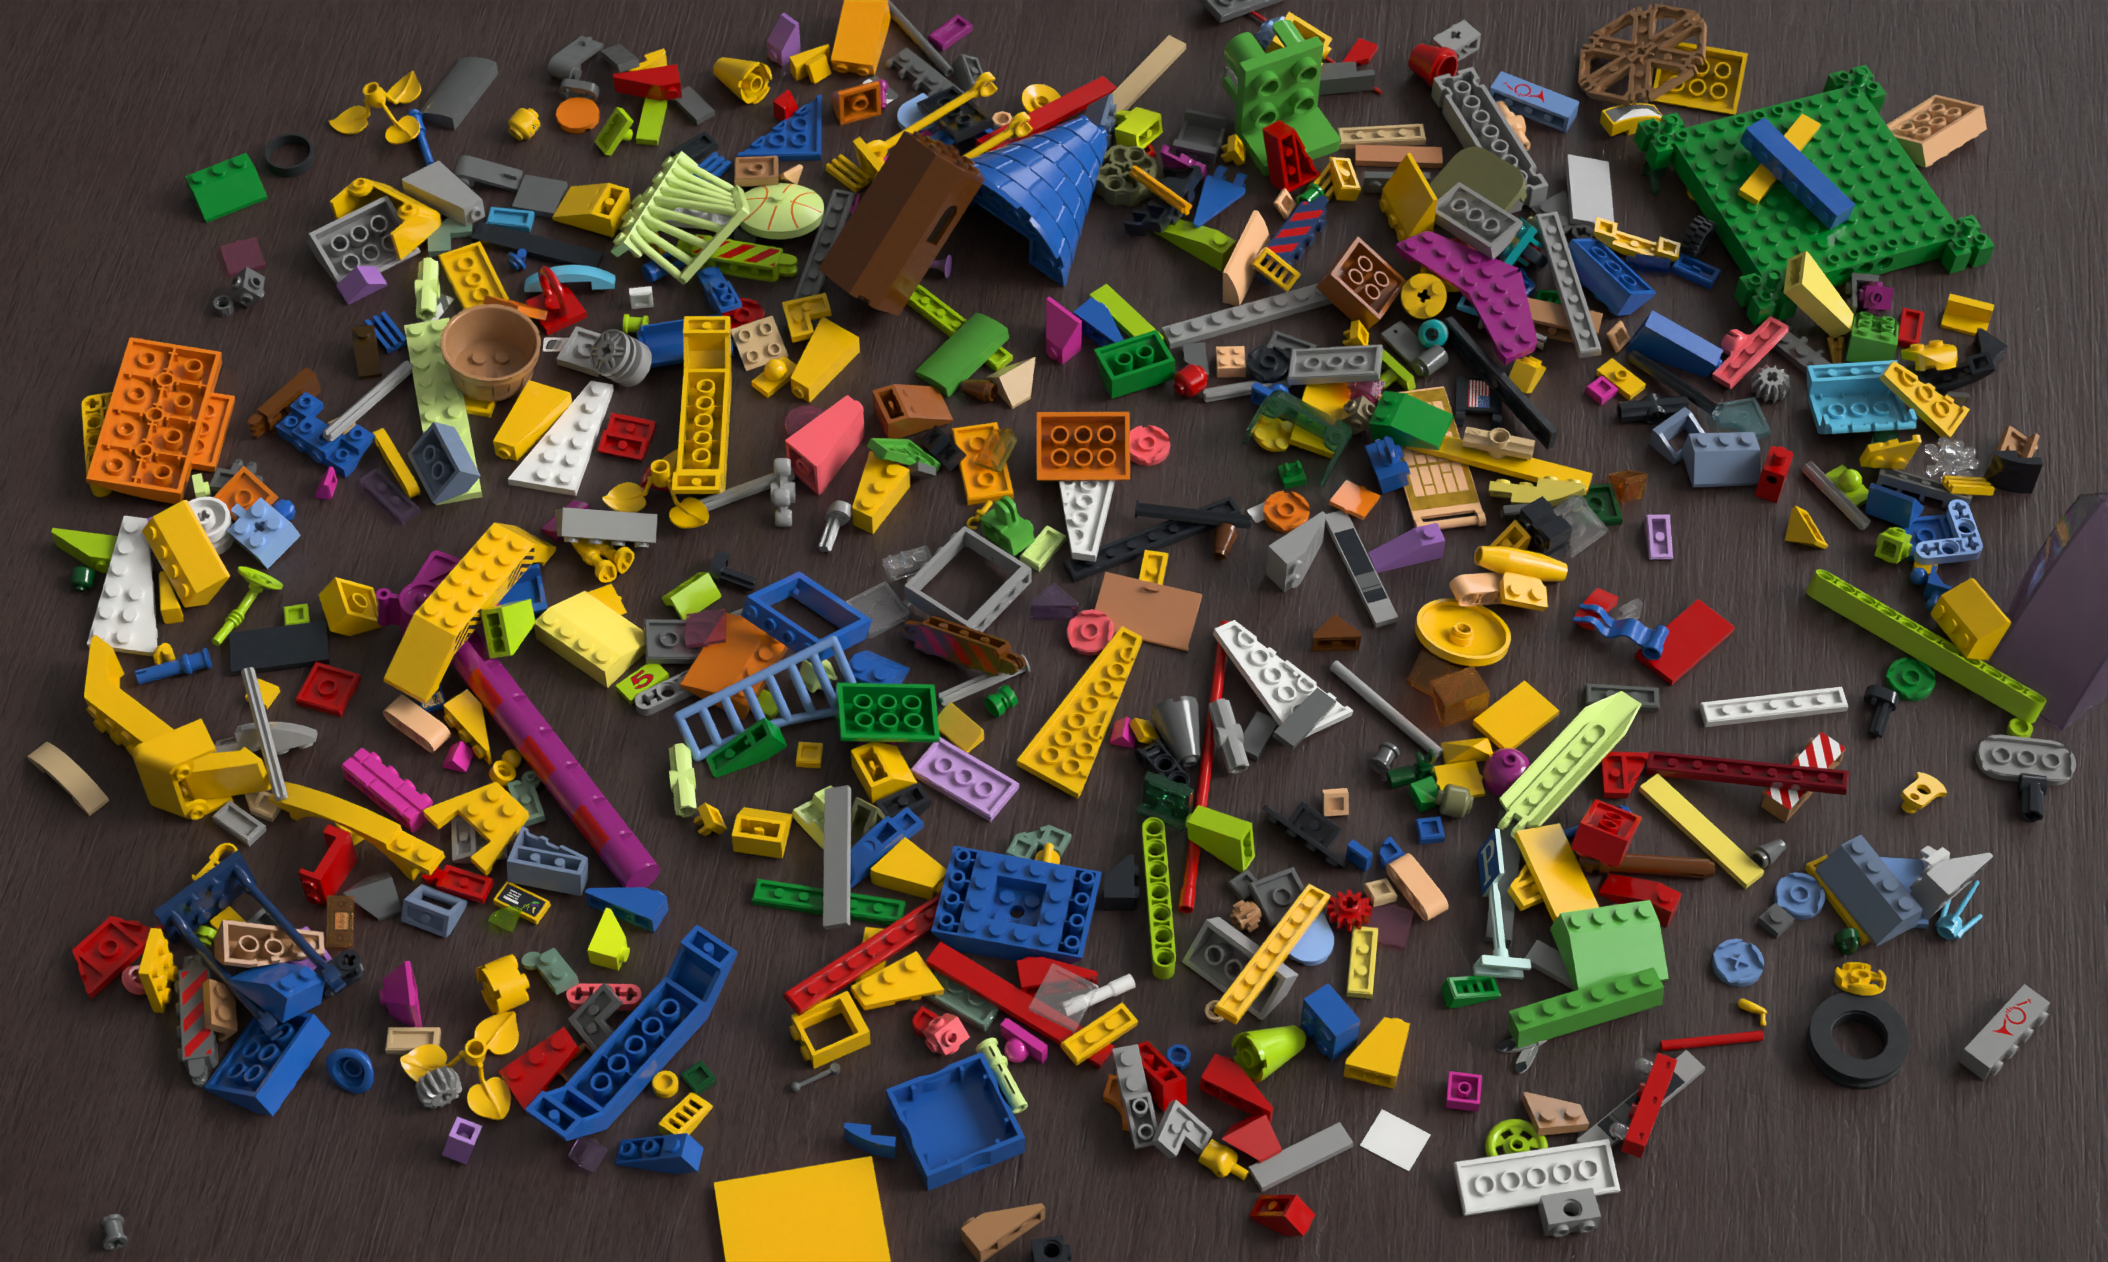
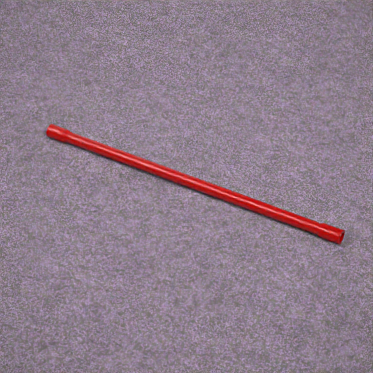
M1221 621L1219 627L1230 621ZM1218 641L1209 704L1222 699L1228 655ZM1209 710L1205 726L1194 810L1198 805L1207 807L1215 750L1214 726ZM1190 839L1183 887L1181 888L1178 910L1186 914L1192 913L1194 908L1195 885L1201 849L1199 845Z

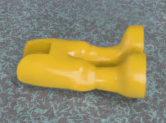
M578 539V543H571L583 561L595 568V575L601 582L606 583L615 580L617 571L621 574L625 573L634 560V552L631 549L621 547L616 551L610 541L602 540V544H587L588 539Z

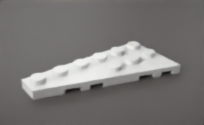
M590 381L508 478V484L576 496L614 391L613 384Z
M1058 481L1072 559L1096 562L1115 481Z
M1235 620L1214 629V637L1279 726L1317 688V682L1288 660L1284 662L1276 655V651L1270 647L1266 648L1259 643L1255 635ZM1329 692L1327 695L1336 701V697ZM1336 701L1335 707L1306 737L1352 716L1353 710L1348 706H1342Z

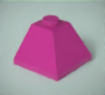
M1048 297L1046 299V353L1051 359L1063 365L1081 351L1082 321L1051 297Z
M405 961L382 979L384 989L379 990L381 1005H386L389 1015L407 1026L422 1027L416 981L410 961Z

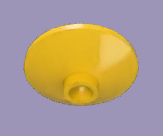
M1034 84L1028 86L1023 91L1021 101L1025 110L1030 113L1061 96L1049 86Z

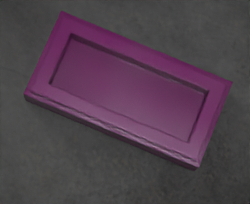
M956 15L928 35V41L943 52L973 30V25L961 16Z

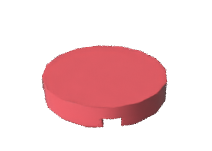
M1151 425L1143 428L1138 426L1130 431V460L1145 466L1161 463L1169 455L1170 439L1162 429Z
M1093 609L1079 612L1077 616L1069 621L1066 629L1067 639L1072 649L1079 654L1087 656L1100 654L1115 636L1111 619L1103 612Z

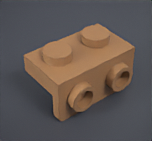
M2009 425L2003 430L1996 451L2016 450L2018 458H2030L2038 448L2037 442L2040 435L2034 433L2027 438Z
M208 979L203 983L205 1028L216 1031L217 1040L223 1042L237 1032L236 998L225 983Z

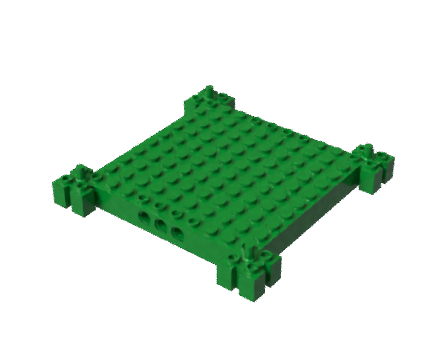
M1866 65L1851 68L1850 73L1842 70L1828 74L1823 93L1684 128L1685 124L1676 112L1661 116L1660 122L1654 120V118L1638 122L1633 141L1640 152L1647 151L1645 159L1652 170L1668 167L1670 162L1705 217L1716 224L1715 232L1744 275L1739 277L1734 296L1742 308L1748 306L1746 315L1754 327L1761 326L1770 316H1776L1778 321L1794 317L1798 306L1784 293L1788 259L1805 251L1811 255L1833 287L1845 284L1846 281L1849 282L1852 273L1879 275L1942 258L1941 263L1949 274L1965 270L1968 263L1974 268L1989 262L1995 245L1986 233H1979L1981 226L1973 215L1958 218L1956 222L1953 220L1878 114L1881 112L1886 92L1879 82L1873 81L1874 75ZM1802 114L1820 123L1819 130L1802 149L1801 153L1855 204L1849 219L1831 230L1828 229L1779 180L1774 183L1757 205L1737 195L1739 189L1761 164L1740 143L1747 127L1766 118L1784 136Z

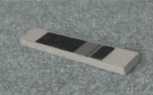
M1342 510L1326 514L1325 525L1375 628L1398 622V616L1349 515L1345 514Z
M1687 1050L1676 1058L1678 1061L1661 1107L1705 1070V1067ZM1637 1091L1579 1137L1575 1144L1609 1139L1612 1148L1627 1135L1632 1119L1628 1118L1632 1104H1638L1640 1101V1097L1636 1096Z

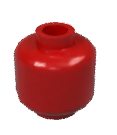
M1188 364L1174 375V389L1179 395L1192 398L1207 387L1208 375L1200 365Z

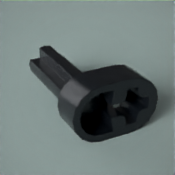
M718 550L708 569L712 580L720 583L722 580L753 591L758 579L728 568L731 554Z
M1869 685L1863 697L1867 705L1877 708L1868 732L1873 738L1883 737L1890 714L1896 710L1900 698L1896 692L1878 685Z

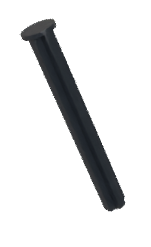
M1633 350L1629 353V362L1679 395L1687 396L1690 402L1710 414V418L1716 419L1723 411V403L1715 402L1639 351Z
M1136 501L1135 518L1141 516L1218 526L1221 523H1228L1236 528L1250 529L1252 525L1251 515Z

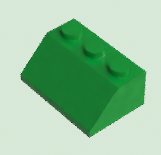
M247 153L185 176L189 195L206 223L268 199L255 166Z
M1157 330L1094 349L1103 385L1112 399L1174 379L1175 360Z

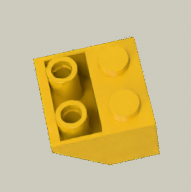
M872 741L851 750L852 768L872 804L917 783L897 746Z
M744 807L737 814L732 832L733 851L783 859L793 814Z

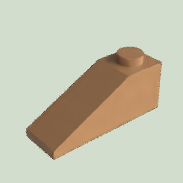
M1040 1203L982 1213L977 1218L972 1217L961 1228V1241L979 1262H984L1045 1219V1207Z

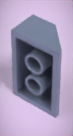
M433 422L407 453L434 504L467 493L481 477L455 427Z
M1754 432L1688 434L1681 453L1692 487L1758 485L1760 479V447Z

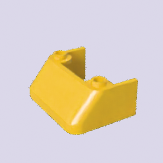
M366 178L354 180L330 201L335 220L388 195L397 211L398 218L403 221L401 225L390 233L399 260H403L442 224L440 213L437 210L389 185Z
M202 719L145 741L132 750V757L150 804L156 808L193 820L200 819L206 814L221 809L229 800L233 802L231 796L194 800L189 795H182L177 780L184 779L194 770V760L217 751Z

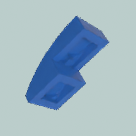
M844 1123L845 1140L865 1152L895 1159L897 1150L896 1137L872 1135L871 1125Z

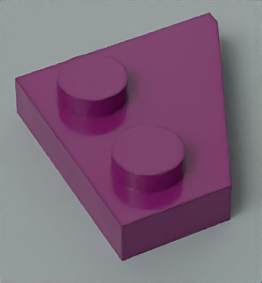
M1162 146L1160 154L1163 168L1165 166L1172 168H1186L1190 165L1200 166L1203 174L1200 181L1205 182L1207 176L1206 165L1182 153L1177 157L1168 152L1170 147Z

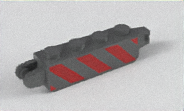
M200 955L184 957L183 970H178L179 980L175 981L176 995L180 996V1002L176 1003L177 1018H181V1025H177V1037L179 1041H182V1047L178 1048L177 1051L179 1063H184L187 1073L189 1072L190 1077H192L193 1085L201 1088L208 1082V1069H214L219 1064L218 1040L216 1031L205 1028L203 983L208 979H212L211 971L203 966Z

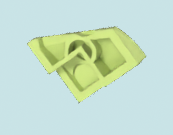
M831 785L814 793L811 801L793 809L792 812L793 818L822 849H824L825 789L833 788Z

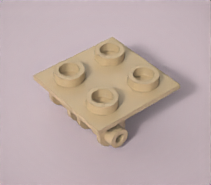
M773 316L731 329L733 336L731 339L734 347H737L746 371L764 366L771 359H780L783 356L789 357Z

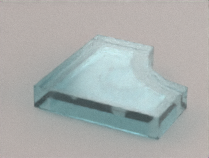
M1756 397L1723 403V411L1715 419L1718 427H1729L1739 432H1754L1757 439L1769 437L1771 434L1769 425Z

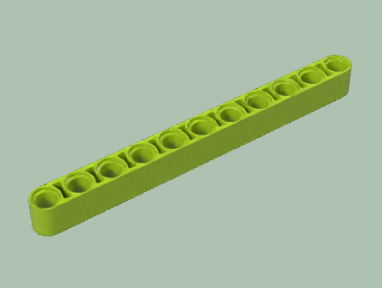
M1821 569L1815 571L1806 589V593L1810 597L2021 720L2035 723L2046 703V699L2042 695L1981 660L1966 658L1956 645L1833 574Z

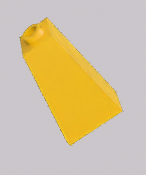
M823 317L819 321L791 376L792 393L797 398L804 399L810 403L860 352L859 337Z
M529 380L493 440L496 455L503 459L518 461L550 430L572 404L571 393Z

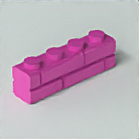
M361 748L352 758L350 757L342 764L341 768L344 778L410 832H416L423 823L428 821L424 816L423 810L432 806L433 801L426 793H418L410 780L405 779L403 781L392 766L386 767L383 765L380 757L375 752L369 753L364 748Z

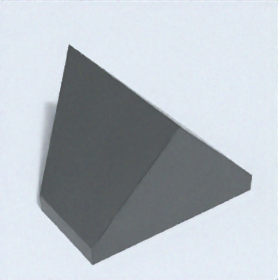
M389 870L366 877L343 892V894L350 896V899L378 918V921L402 914L400 901Z

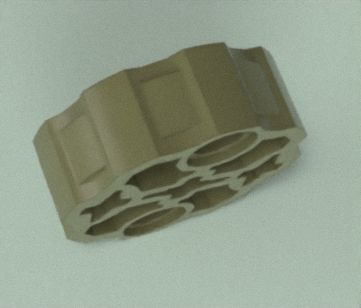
M1116 145L1110 147L1105 152L1095 186L1096 194L1101 195L1106 203L1113 206L1126 205L1132 207L1140 205L1141 201L1151 198L1154 193L1131 177L1129 172L1132 170V166L1135 165L1156 179V161L1153 157L1147 155L1143 148L1138 146L1125 147L1123 145Z

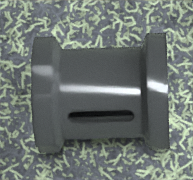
M1384 741L1380 743L1377 755L1369 761L1371 768L1379 774H1387V771L1390 770L1391 762L1393 759L1398 758L1400 754L1399 749L1395 745Z
M112 1214L103 1217L99 1221V1226L103 1229L105 1237L103 1247L107 1250L121 1249L128 1243V1238L123 1232L124 1218L121 1215Z

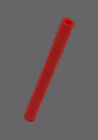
M1761 1030L1660 1041V1050L1667 1051L1763 1041L1764 1036Z

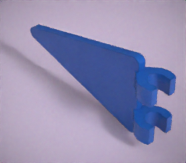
M1221 165L1217 167L1213 176L1207 175L1193 227H1201L1246 193L1244 181L1247 175L1239 172L1233 183L1227 182L1224 176L1227 168Z

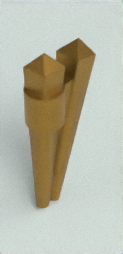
M1829 336L1827 337V345L1832 364L1837 362L1841 364L1845 351L1844 337L1839 336L1836 342L1834 337Z

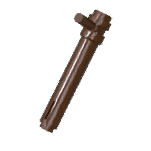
M1626 853L1617 868L1615 866H1605L1600 863V860L1595 858H1586L1577 854V861L1583 872L1590 873L1592 870H1596L1598 873L1608 874L1610 871L1708 879L1709 876L1713 877L1715 872V863L1710 862V859Z

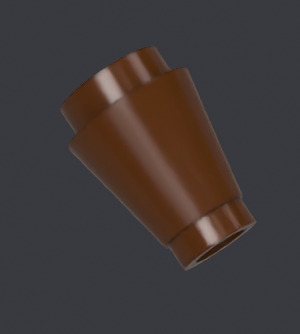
M965 379L962 384L963 393H967L979 400L988 402L994 401L998 388L997 384L993 383L992 380Z
M1221 523L1215 529L1212 554L1215 558L1220 560L1226 559L1238 537L1235 526Z

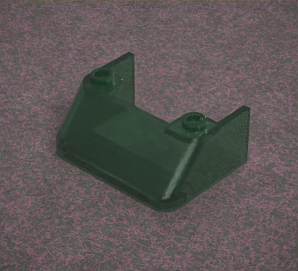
M1273 391L1262 402L1247 428L1242 444L1247 446L1263 416L1271 419L1284 418L1323 439L1325 447L1335 453L1320 483L1324 487L1352 438L1351 427L1286 391Z

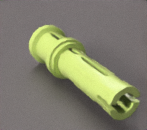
M996 1038L986 1039L976 1047L977 1053L983 1052L1013 1113H1020L1028 1107V1104L1007 1068L1008 1060L999 1051Z

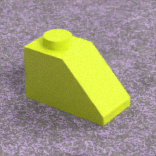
M606 908L588 948L589 960L592 964L619 971L622 962H626L628 959L630 948L627 947L626 936L612 910Z

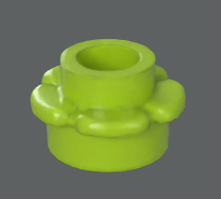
M199 926L194 934L205 946H211L214 943V936L217 931L206 926Z

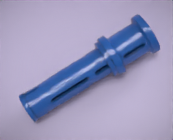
M203 648L201 652L190 655L185 653L179 659L135 670L139 685L181 673L190 675L193 671L206 667L212 669V663L207 648Z

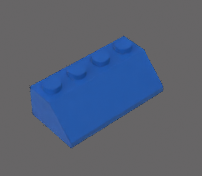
M1597 238L1572 239L1568 244L1580 284L1594 293L1593 296L1609 307L1608 310L1616 316L1630 315L1655 296L1656 292Z

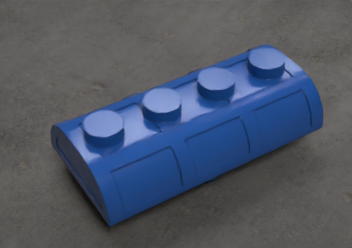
M722 313L708 316H722ZM684 319L642 325L637 330L638 340L647 345L651 351L652 362L650 368L684 363ZM731 342V356H734L733 347H732V342Z

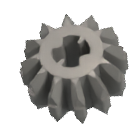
M1767 364L1763 368L1758 367L1750 381L1751 392L1756 393V399L1763 398L1764 402L1771 400L1775 403L1777 399L1783 400L1790 388L1789 375L1785 374L1784 369L1778 370L1776 365L1773 368H1770Z
M443 1066L440 1069L435 1067L433 1071H427V1074L420 1077L419 1082L415 1085L421 1103L431 1109H435L438 1106L442 1108L447 1103L451 1104V1100L458 1098V1093L463 1090L457 1072L447 1066Z

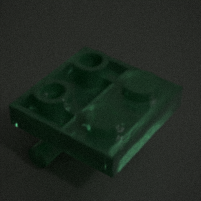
M1147 772L1143 784L1142 805H1138L1136 814L1146 818H1158L1164 823L1165 827L1167 825L1182 831L1188 815L1192 813L1194 789L1189 788L1184 783H1176L1166 779L1163 775Z

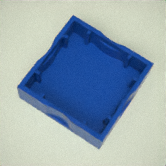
M983 1052L952 1063L936 1073L919 1076L886 1089L887 1106L928 1191L1025 1152V1136L1010 1106L1001 1096L998 1082Z

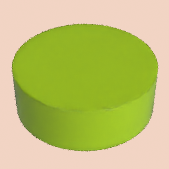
M2018 717L2013 718L2007 726V735L2030 738L2033 726L2031 723L2025 722Z

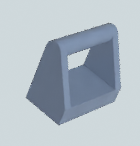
M1684 407L1652 429L1649 444L1675 465L1683 459L1681 450L1676 453L1674 452L1668 440L1684 429L1690 434L1705 432L1692 412Z
M421 884L404 899L401 921L446 938L453 931L467 907L468 901ZM423 896H427L454 907L447 910L421 899Z

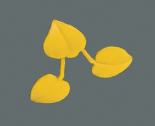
M413 71L400 79L388 93L384 92L378 83H368L363 88V93L366 97L363 101L366 104V108L363 106H353L345 110L337 118L329 121L330 125L342 134H356L368 125L366 118L370 116V105L375 108L382 107L394 124L386 130L385 137L387 141L393 145L409 142L419 134V122L412 116H404L397 122L385 105V100L387 99L388 102L395 105L399 102L401 104H408L420 95L421 85Z
M678 449L663 459L655 460L651 464V476L647 477L648 482L644 491H642L639 485L626 482L617 485L606 496L602 497L603 502L614 511L636 513L646 506L644 496L648 494L652 483L660 488L668 486L676 505L669 512L670 521L675 526L689 529L703 526L709 521L708 510L700 500L688 497L680 503L676 494H672L673 472H677Z
M514 1011L504 1012L483 1020L476 1027L474 1039L467 1042L465 1051H460L459 1055L448 1064H446L447 1055L445 1051L434 1044H425L415 1048L410 1053L402 1056L400 1063L405 1073L418 1083L419 1078L425 1076L427 1071L431 1072L435 1067L438 1069L443 1066L451 1068L460 1059L464 1058L468 1065L477 1066L481 1083L472 1086L468 1092L467 1103L469 1108L478 1116L498 1121L503 1120L510 1109V1089L505 1081L499 1077L490 1078L485 1082L483 1062L488 1049L495 1055H505L515 1049L519 1039L516 1014Z

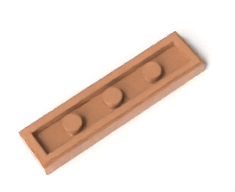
M1355 144V166L1398 167L1405 155L1411 153L1419 168L1442 169V147Z

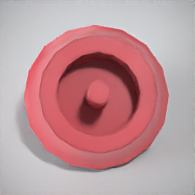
M140 965L127 967L122 974L124 987L135 995L146 994L138 974Z

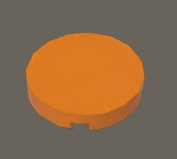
M584 97L567 99L559 105L556 111L558 124H560L564 131L580 134L589 128L590 130L598 124L600 117L597 104Z
M1278 491L1271 494L1265 500L1263 517L1267 525L1275 531L1290 533L1307 522L1310 514L1309 504L1305 498L1292 491L1290 493Z

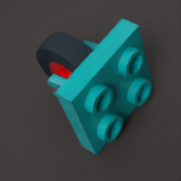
M1519 216L1518 219L1523 222V225L1498 257L1509 265H1513L1518 260L1526 267L1533 262L1543 269L1547 265L1548 260L1540 252L1543 245L1533 238L1538 230Z

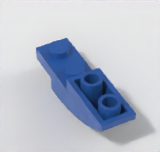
M718 266L707 267L697 272V278L704 290L705 298L716 313L721 314L742 308L739 297L731 283L725 280Z
M908 807L893 818L885 817L851 848L850 889L871 874V868L904 837L910 839L924 828V822Z

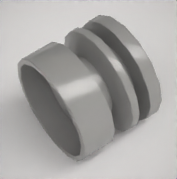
M610 329L603 332L597 337L590 352V364L593 370L625 387H632L640 383L649 372L652 362L651 351L647 345L618 329Z

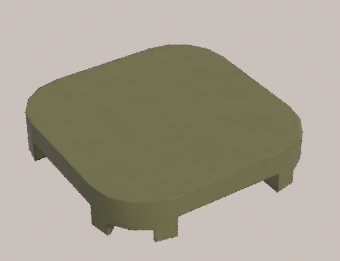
M1478 146L1468 147L1458 152L1429 184L1435 196L1439 199L1460 182L1507 212L1511 210L1518 200L1524 202L1527 197V184L1522 172L1512 164Z

